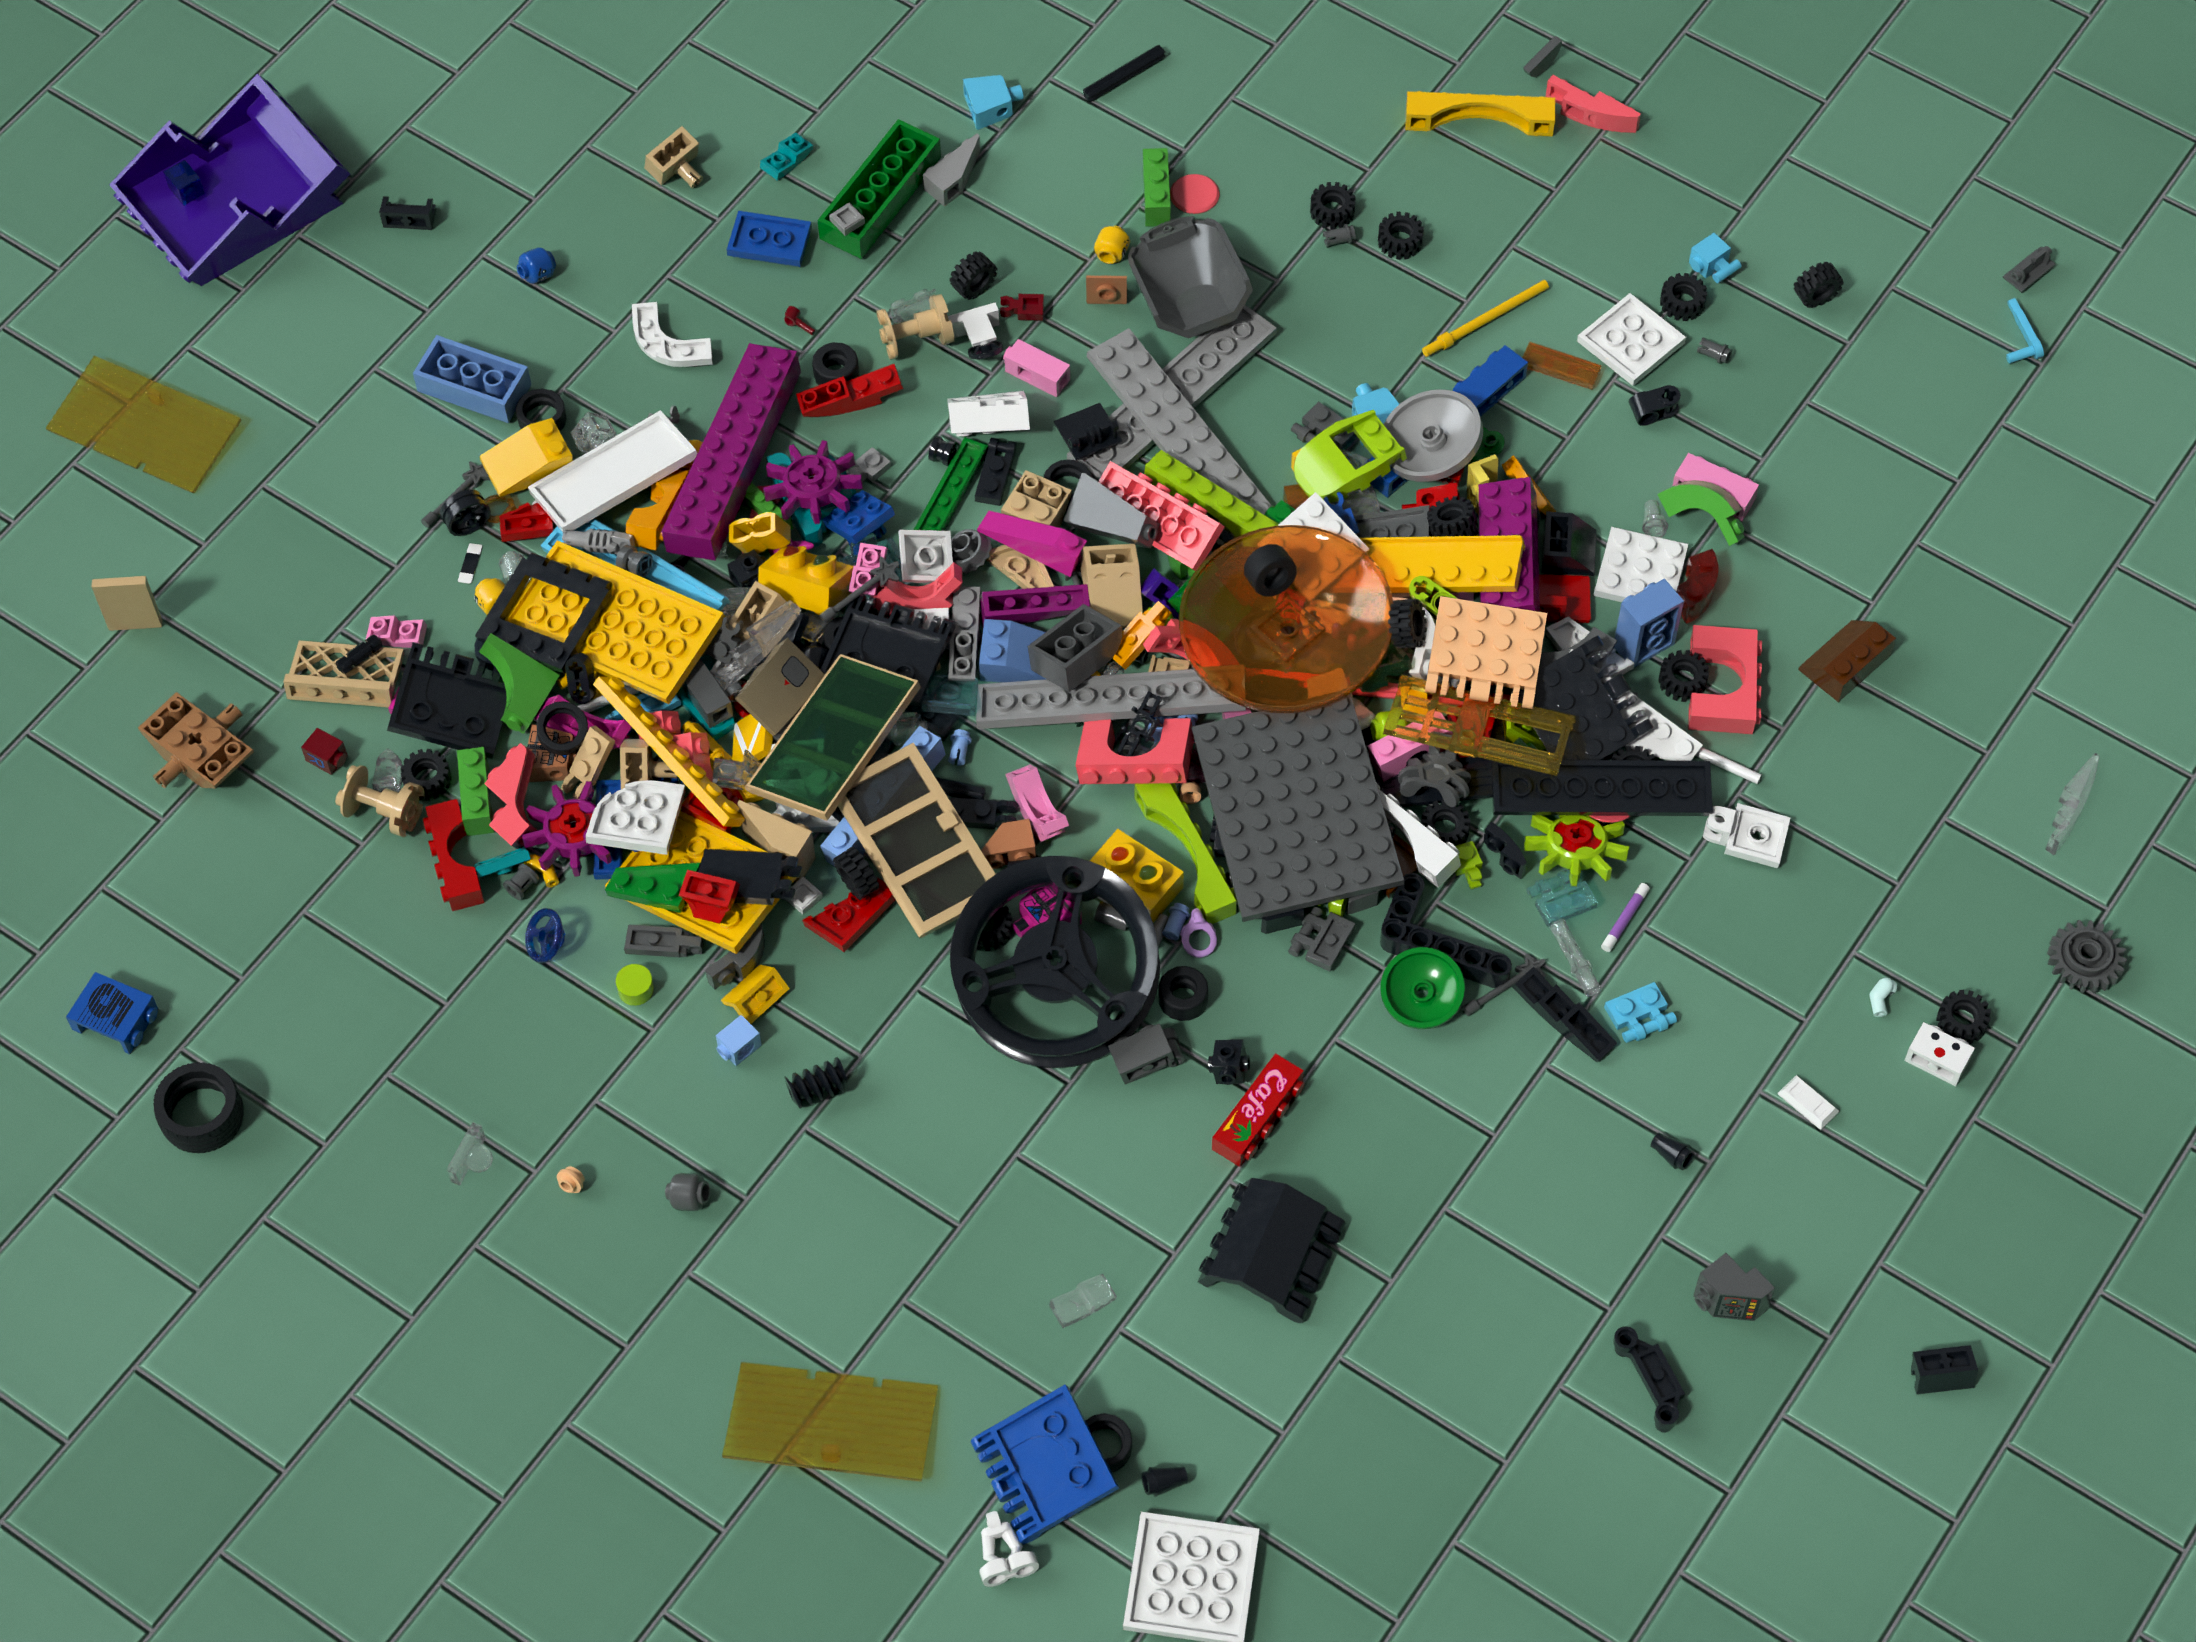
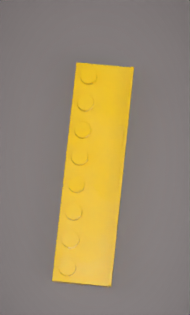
M1520 535L1360 538L1369 548V552L1322 594L1409 593L1411 581L1418 576H1425L1448 592H1517L1522 567V551H1525L1524 539ZM1423 583L1421 586L1415 585L1417 588L1416 593H1428L1426 591V584Z

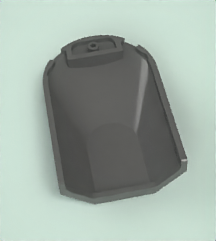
M1194 216L1166 221L1148 230L1140 237L1141 242L1136 247H1131L1128 262L1158 328L1189 339L1194 336H1200L1211 329L1227 325L1229 322L1237 319L1253 291L1250 279L1224 228L1219 222L1211 218H1206L1203 221L1195 220Z

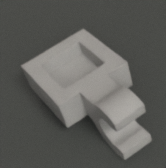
M872 447L855 461V466L847 472V475H861L862 482L867 478L874 482L891 467V461Z

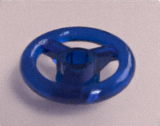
M550 908L540 909L532 916L525 934L526 950L531 959L538 963H545L557 954L565 941V932L561 918L556 911ZM543 917H550L545 927L536 928L538 922ZM533 937H537L541 945V955L535 950Z

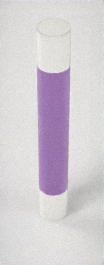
M1640 883L1602 943L1601 948L1604 951L1610 952L1649 892L1650 887L1647 884Z

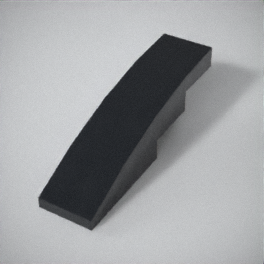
M1532 967L1512 986L1554 1029L1594 1061H1600L1617 1044L1580 1002L1575 1005L1557 984L1552 987L1535 967Z

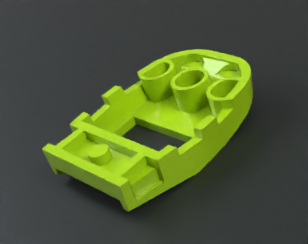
M1370 410L1337 421L1310 440L1296 457L1294 476L1296 482L1308 497L1316 492L1323 500L1324 497H1328L1329 502L1334 503L1339 501L1337 492H1341L1344 499L1348 497V493L1360 489L1362 492L1371 486L1370 482L1378 476L1384 477L1391 471V464L1399 458L1405 461L1407 456L1404 447L1399 445L1376 416V412ZM1344 432H1354L1375 460L1355 470L1334 443V437Z

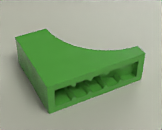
M490 633L479 652L493 663L505 684L507 699L501 721L505 722L510 729L524 734L560 675Z

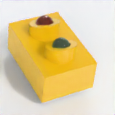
M785 546L759 566L758 582L779 593L794 608H803L820 615L826 609L834 607L851 594L849 587L854 566L836 561L837 557L835 555H815L806 552L807 548L805 546Z
M1119 829L1111 835L1090 860L1114 872L1132 887L1146 906L1153 923L1184 887V872Z

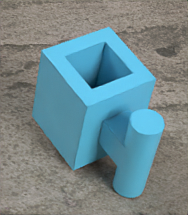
M1712 233L1691 248L1689 264L1692 269L1699 272L1704 278L1712 275L1716 283L1721 282L1742 267L1737 259L1728 263L1731 248L1715 233Z

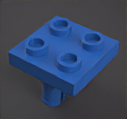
M863 490L854 494L849 499L850 510L847 513L840 508H835L822 519L826 528L847 539L850 550L854 554H858L860 543H866L863 538L870 534L873 539L881 538V533L885 535L887 530L884 527V523L895 515L892 506Z

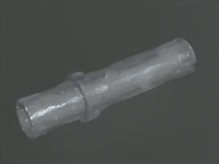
M1564 919L1551 924L1550 930L1571 966L1570 972L1572 976L1578 979L1585 996L1591 997L1601 991L1602 987L1592 972L1593 966L1591 962L1585 959L1578 943L1567 926V922Z

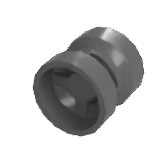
M630 545L623 546L616 557L617 567L643 578L648 575L653 565L651 554L644 551L638 552L637 548Z

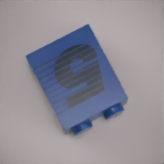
M95 972L67 1014L66 1019L72 1030L82 1034L85 1028H88L120 1042L124 1052L130 1054L133 1048L141 1043L143 1033L149 1023H153L156 1019L158 1006L153 996Z

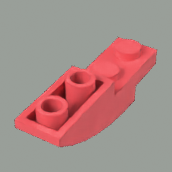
M1552 75L1547 81L1545 97L1555 98V102L1562 106L1561 115L1597 129L1623 133H1636L1638 131L1641 114L1635 109L1620 103L1613 97L1600 91L1593 97L1586 91L1578 89L1555 75Z

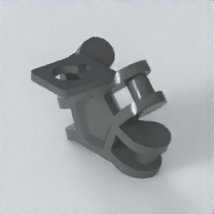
M1435 731L1431 732L1429 752L1422 756V760L1415 757L1409 759L1408 767L1403 768L1398 774V781L1401 784L1400 792L1403 796H1413L1421 787L1429 786L1439 790L1444 802L1448 806L1455 807L1459 803L1460 798L1464 799L1469 795L1470 792L1467 784L1471 780V775L1463 768L1461 762L1456 759L1458 741L1456 736ZM1444 740L1448 742L1450 749L1446 750L1445 753L1440 752V748L1436 745L1437 741Z

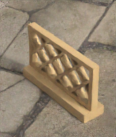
M299 641L290 672L285 674L283 681L287 699L389 707L394 697L393 693L403 661L404 650L381 647L375 653L372 651L369 659L353 667L348 673L343 674L337 669V660L332 661L328 656L333 653H342L343 656L347 657L346 654L357 645ZM304 650L317 652L316 655L307 660L303 656ZM386 657H396L395 661L386 666L380 661ZM322 659L328 664L319 670L312 666ZM376 664L380 669L369 675L364 670ZM306 668L311 672L310 675H297L298 672ZM332 670L338 675L336 677H322ZM358 672L364 677L361 680L348 679ZM385 674L389 678V682L375 681Z

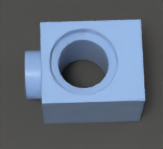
M742 1015L715 1035L718 1046L716 1048L717 1052L725 1061L730 1060L735 1066L762 1046L760 1033Z

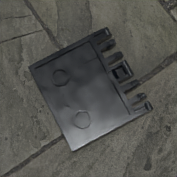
M861 594L849 603L821 667V671L826 674L837 657L842 654L918 680L921 688L909 705L920 708L947 643L951 640L956 622L944 618L941 624V617L934 616L928 630L922 629L926 619L925 612L919 611L911 625L915 610L897 604L894 606L888 619L891 612V603L887 601L883 603L878 616L873 615V610L876 607V598L869 597L866 602V595ZM843 671L835 682L836 684L897 701L903 692Z
M1599 635L1539 670L1533 709L1522 708L1552 760H1602L1654 729L1649 719L1644 720L1631 729L1628 727L1646 715L1643 709L1636 711L1625 720L1620 714L1621 710L1635 704L1637 701L1635 695L1617 705L1614 704V700L1631 691L1622 673L1604 684L1600 681L1618 669L1616 663L1606 666L1597 674L1594 671L1592 665L1604 660L1609 655L1608 650L1604 649L1587 659V655L1604 645ZM1520 689L1518 703L1521 707L1524 694L1522 689Z
M413 642L387 731L457 750L484 747L487 758L493 759L503 723L501 718L506 708L507 699L504 682H498L500 673L495 667L493 670L492 680L483 678L482 675L485 673L486 662L480 660L476 675H472L470 673L474 658L459 654L455 655L452 669L446 668L450 655L448 651H444L441 655L440 666L431 664L430 661L434 655V648L430 646L427 647L424 661H420L423 645Z

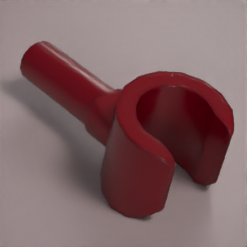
M789 306L785 312V323L788 326L797 325L813 335L815 330L799 319L800 310L794 306Z

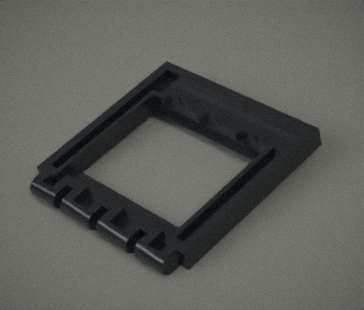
M531 553L527 559H521L475 637L478 641L485 643L490 633L544 666L565 674L567 660L579 652L612 597L610 592L612 582L597 576L592 578V575L575 568L571 569L570 566L554 560L549 561L546 557ZM530 577L590 599L564 643L505 621Z

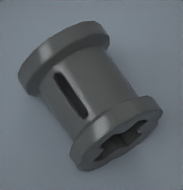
M520 864L518 872L510 880H505L503 887L512 897L521 900L524 897L523 893L532 883L536 884L539 881V877L530 867Z

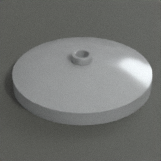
M1429 390L1411 396L1400 403L1390 413L1384 423V426L1399 445L1404 447L1407 456L1405 461L1399 458L1391 464L1390 469L1402 478L1417 482L1436 481L1458 472L1475 456L1483 438V423L1477 408L1466 396L1451 390Z

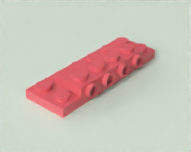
M1110 461L1099 482L1160 524L1157 537L1152 544L1153 547L1198 572L1225 526L1206 516L1208 511L1196 503L1192 507L1189 506L1190 500L1176 493L1174 497L1171 496V490L1159 482L1155 487L1151 484L1153 479L1140 472L1136 476Z

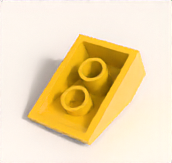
M553 418L527 425L480 455V461L499 497L528 489V486L572 462L573 455Z

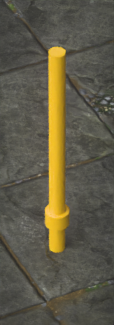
M1542 280L1452 332H1445L1439 335L1436 341L1422 348L1423 354L1428 357L1440 349L1446 350L1453 346L1456 340L1549 289L1547 281Z

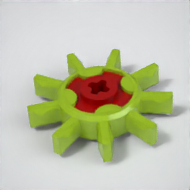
M1532 815L1531 827L1545 833L1547 836H1525L1524 851H1547L1548 855L1540 861L1539 873L1542 875L1556 865L1570 870L1571 886H1577L1581 871L1593 868L1605 881H1608L1611 877L1612 868L1603 860L1604 857L1627 861L1629 846L1608 842L1610 839L1623 836L1625 827L1623 821L1602 826L1589 815H1558L1559 818L1554 822L1542 815Z

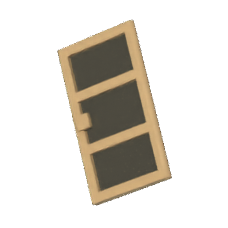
M914 743L864 768L838 805L919 938H923L958 919L968 900L977 889L995 875L994 870ZM839 782L828 788L830 794H832Z

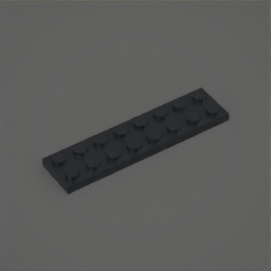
M1492 760L1493 815L1709 816V814H1713L1710 761Z

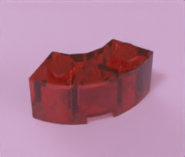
M1713 549L1689 557L1685 574L1687 580L1677 586L1676 592L1684 600L1681 617L1686 624L1702 615L1713 597L1718 578V560Z

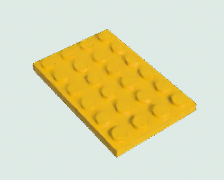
M680 811L667 855L632 851L620 867L701 863L705 849L750 852L767 851ZM781 876V879L791 880L792 883L797 878L790 876ZM774 898L773 905L733 903L731 910L726 912L720 924L694 918L687 902L681 913L636 902H627L737 954L780 899Z

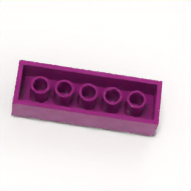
M1531 477L1479 484V536L1520 535L1523 537L1525 551H1522V567L1517 592H1480L1481 603L1540 612L1537 495Z

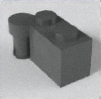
M1160 1023L1145 1026L1132 1036L1120 1037L1108 1046L1125 1085L1165 1068L1167 1065L1166 1060L1169 1067L1177 1066L1174 1060L1175 1057L1179 1065L1185 1061V1057L1178 1045L1179 1038L1175 1029L1166 1028L1162 1030Z

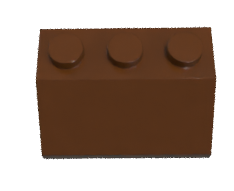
M1851 620L1799 666L1798 670L1837 702H1840L1891 656L1896 637L1877 622Z

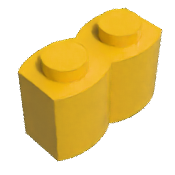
M772 512L759 514L753 519H738L729 525V542L743 553H748L753 549L758 554L767 548L780 549L791 543V526Z

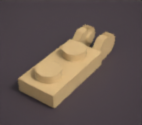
M597 726L589 728L569 770L570 773L565 777L561 786L562 791L570 793L578 780L582 781L577 787L573 799L580 798L586 781H590L592 785H595L615 743L614 739Z

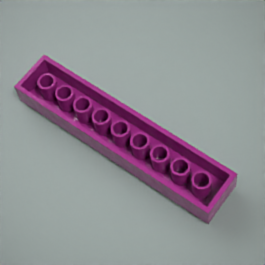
M748 344L661 531L666 552L716 561L729 533V525L734 522L748 486L754 478L801 374L797 351Z

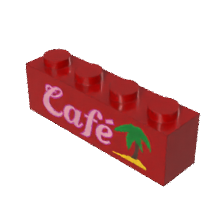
M1275 1053L1212 1137V1150L1241 1167L1245 1160L1250 1161L1258 1149L1256 1145L1261 1138L1265 1140L1270 1135L1276 1118H1282L1285 1115L1290 1099L1293 1096L1297 1097L1303 1090L1305 1085L1303 1082L1304 1070Z

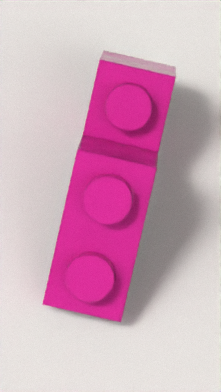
M560 695L546 699L533 720L537 722L539 714L546 706L554 702L568 701ZM583 711L587 718L588 730L591 726H597L615 740L612 749L620 748L624 739L629 738L627 734L632 726L627 721L607 720ZM565 713L552 716L546 726L547 728L571 733L574 735V738L579 730L575 718Z

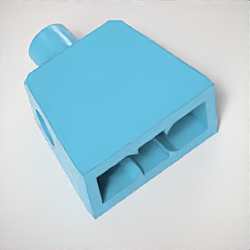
M1001 75L963 79L964 97L976 130L1011 117L1012 102L1024 99L1021 85L1007 88Z
M1363 383L1356 388L1358 396L1353 398L1352 416L1374 410L1376 416L1384 424L1387 417L1399 403L1387 388L1373 391L1369 383Z

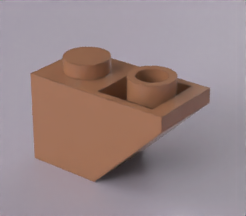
M1029 819L1002 823L981 851L992 869H999L1004 865H1008L1009 861L1036 858L1035 843Z

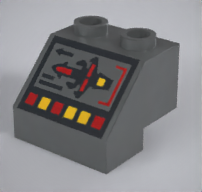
M1725 1253L1700 1272L1693 1296L1699 1308L1703 1311H1708L1713 1317L1755 1321L1768 1310L1775 1287L1756 1267L1745 1273Z

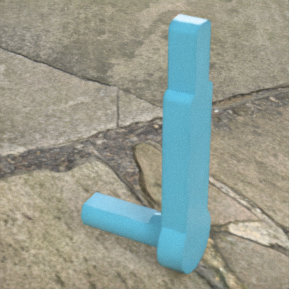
M2015 298L2008 300V306L2028 347L2006 354L2007 362L2010 364L2033 356L2035 359L2044 357L2042 344L2034 333Z

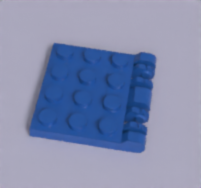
M1066 1384L983 1431L970 1441L975 1452L980 1453L978 1458L982 1463L996 1458L1001 1453L1003 1459L989 1467L985 1472L990 1479L997 1477L991 1482V1485L1000 1502L1008 1501L1003 1505L1005 1513L1015 1512L1024 1507L1025 1504L1027 1505L1029 1510L1010 1522L1013 1529H1017L1015 1534L1022 1545L1032 1542L1040 1537L1043 1532L1120 1489Z

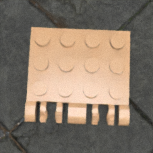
M1440 596L1425 692L1435 694L1438 676H1441L1443 679L1440 695H1446L1449 690V678L1460 680L1456 691L1459 698H1463L1466 681H1472L1469 699L1488 702L1491 685H1497L1494 703L1500 704L1503 697V687L1513 688L1510 698L1511 706L1517 707L1519 691L1522 689L1524 694L1521 708L1533 709L1547 613Z

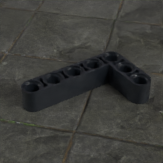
M1409 873L1404 875V885L1397 887L1382 924L1380 945L1383 950L1398 955L1406 950L1418 948L1419 946L1414 945V943H1422L1424 946L1421 947L1449 952L1451 955L1448 956L1456 962L1465 979L1492 988L1508 982L1512 963L1506 955L1413 924L1422 903L1425 883L1418 874ZM1407 889H1414L1416 892H1408ZM1399 911H1404V912H1406L1407 914H1406V915H1400V914H1398L1397 912H1399ZM1389 934H1396V935H1398V937L1392 938V937H1389L1388 935H1389ZM1473 960L1477 964H1469L1466 961ZM1500 969L1503 973H1496L1493 970Z

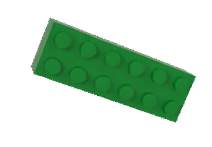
M898 119L817 220L819 239L862 259L923 182V174L931 166H935L941 159L940 138ZM850 203L865 218V224L845 236L830 221L829 215Z

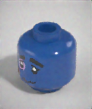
M540 247L524 252L519 256L517 272L522 279L531 284L549 279L553 276L554 269L556 268L554 256L550 251Z

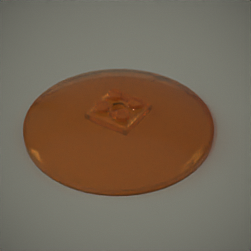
M1281 525L1261 528L1240 535L1225 543L1209 555L1194 572L1184 591L1180 605L1179 630L1185 655L1197 675L1207 686L1227 700L1246 708L1268 713L1310 711L1332 704L1351 694L1364 684L1379 667L1391 643L1392 633H1389L1391 626L1388 624V619H1390L1388 614L1389 610H1391L1390 606L1393 604V598L1388 582L1378 565L1365 551L1346 538L1330 531L1309 526ZM1268 544H1277L1283 547L1297 566V575L1289 588L1281 594L1272 597L1262 596L1255 591L1245 577L1244 565L1247 558L1258 548ZM1285 626H1291L1295 631L1291 634H1284L1281 632V629Z

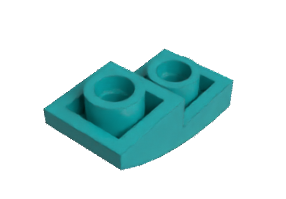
M794 133L779 142L776 152L760 161V168L778 181L807 157L813 150V145L799 134Z

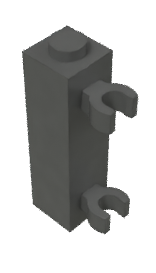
M706 650L704 651V653L702 654L701 657H704V656L707 655V654H705ZM701 658L681 686L709 728L733 717L731 702H737L735 698L742 690L738 681L731 682L722 690Z

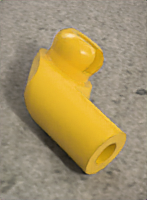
M536 854L530 855L531 859L523 862L534 872L537 870L542 873L547 887H554L559 884L553 864L546 871L541 869L539 863L540 856Z

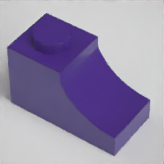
M1154 568L1141 585V592L1154 603L1161 602L1177 619L1185 621L1168 602L1180 587Z

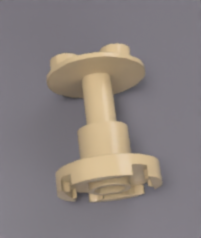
M941 294L930 296V310L915 313L914 319L898 324H891L885 309L876 311L879 324L883 325V328L879 329L881 341L883 344L888 343L886 350L890 360L898 358L897 339L916 334L920 338L937 334L942 345L954 342L952 322L948 319L947 313L949 311Z
M352 765L348 769L344 789L338 792L335 800L336 805L340 806L342 816L347 818L352 816L358 810L361 803L376 807L377 814L390 818L389 829L392 834L406 837V831L412 832L420 818L423 804L419 803V796L424 797V788L409 782L399 792L387 788L379 792L367 787V767Z

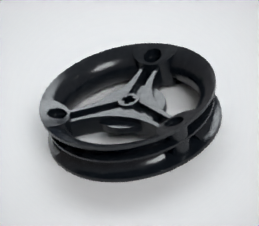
M1036 857L1013 864L992 876L977 889L963 908L957 920L950 947V966L954 987L962 1010L971 1026L996 1051L1010 1059L1035 1067H1076L1096 1061L1110 1054L1109 1045L1113 1044L1120 1037L1134 1035L1142 1025L1154 1003L1159 985L1160 958L1154 924L1143 901L1134 889L1114 872L1091 861L1076 857ZM1072 880L1081 881V884L1076 888H1071L1067 885ZM1042 887H1052L1058 896L1049 920L1032 927L1021 937L1012 958L995 966L982 969L975 962L977 945L984 928L994 914L1006 903L1023 893ZM1097 897L1109 903L1124 919L1135 946L1136 969L1131 989L1116 995L1110 992L1095 976L1098 966L1096 948L1088 934L1079 927L1083 902ZM1065 900L1075 902L1070 923L1060 921ZM1054 958H1060V963L1057 962L1056 966L1051 965V960L1054 962ZM1015 971L1016 978L990 986L988 979ZM974 982L982 984V988L977 992L968 990L969 986ZM1089 986L1107 1000L1101 1008L1084 994ZM1025 990L1033 998L1046 1003H1064L1074 1000L1098 1017V1027L1069 1038L1046 1039L1026 1035L1011 1028L990 1009L991 999L1000 994ZM1115 1011H1121L1125 1014L1121 1020L1115 1021L1110 1018V1015Z

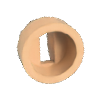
M1186 782L1181 785L1179 790L1181 802L1195 804L1201 800V789L1196 782Z

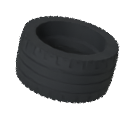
M193 1062L177 1067V1069L172 1070L171 1073L164 1077L156 1089L153 1100L156 1121L167 1140L182 1151L197 1154L215 1151L234 1138L243 1122L244 1109L240 1092L229 1074L214 1064ZM198 1089H213L224 1094L225 1104L220 1114L211 1122L199 1127H185L173 1121L172 1113L177 1103L186 1094Z

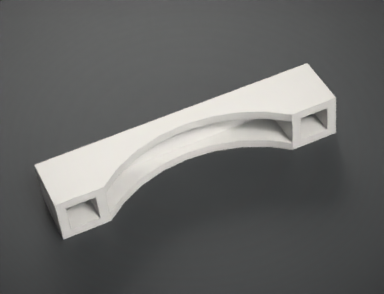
M1377 784L1386 819L1393 823L1411 844L1418 872L1439 888L1461 866L1458 849L1450 842L1444 843L1431 826L1425 827L1422 825L1414 812L1409 809L1405 811L1401 808L1399 801L1391 794L1385 795Z

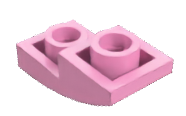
M860 543L856 566L853 567L849 592L853 593L875 576L871 575L870 571L880 567V557L886 559L887 547ZM880 581L862 594L876 596Z
M395 615L371 617L366 639L371 635H376L381 639V643L384 646L411 648L413 642L423 645L427 624L423 619L399 621Z

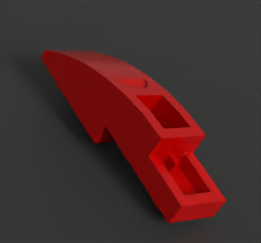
M891 364L846 381L845 377L842 376L797 393L796 396L803 417L833 416L881 404V397L902 390L903 386L895 364Z

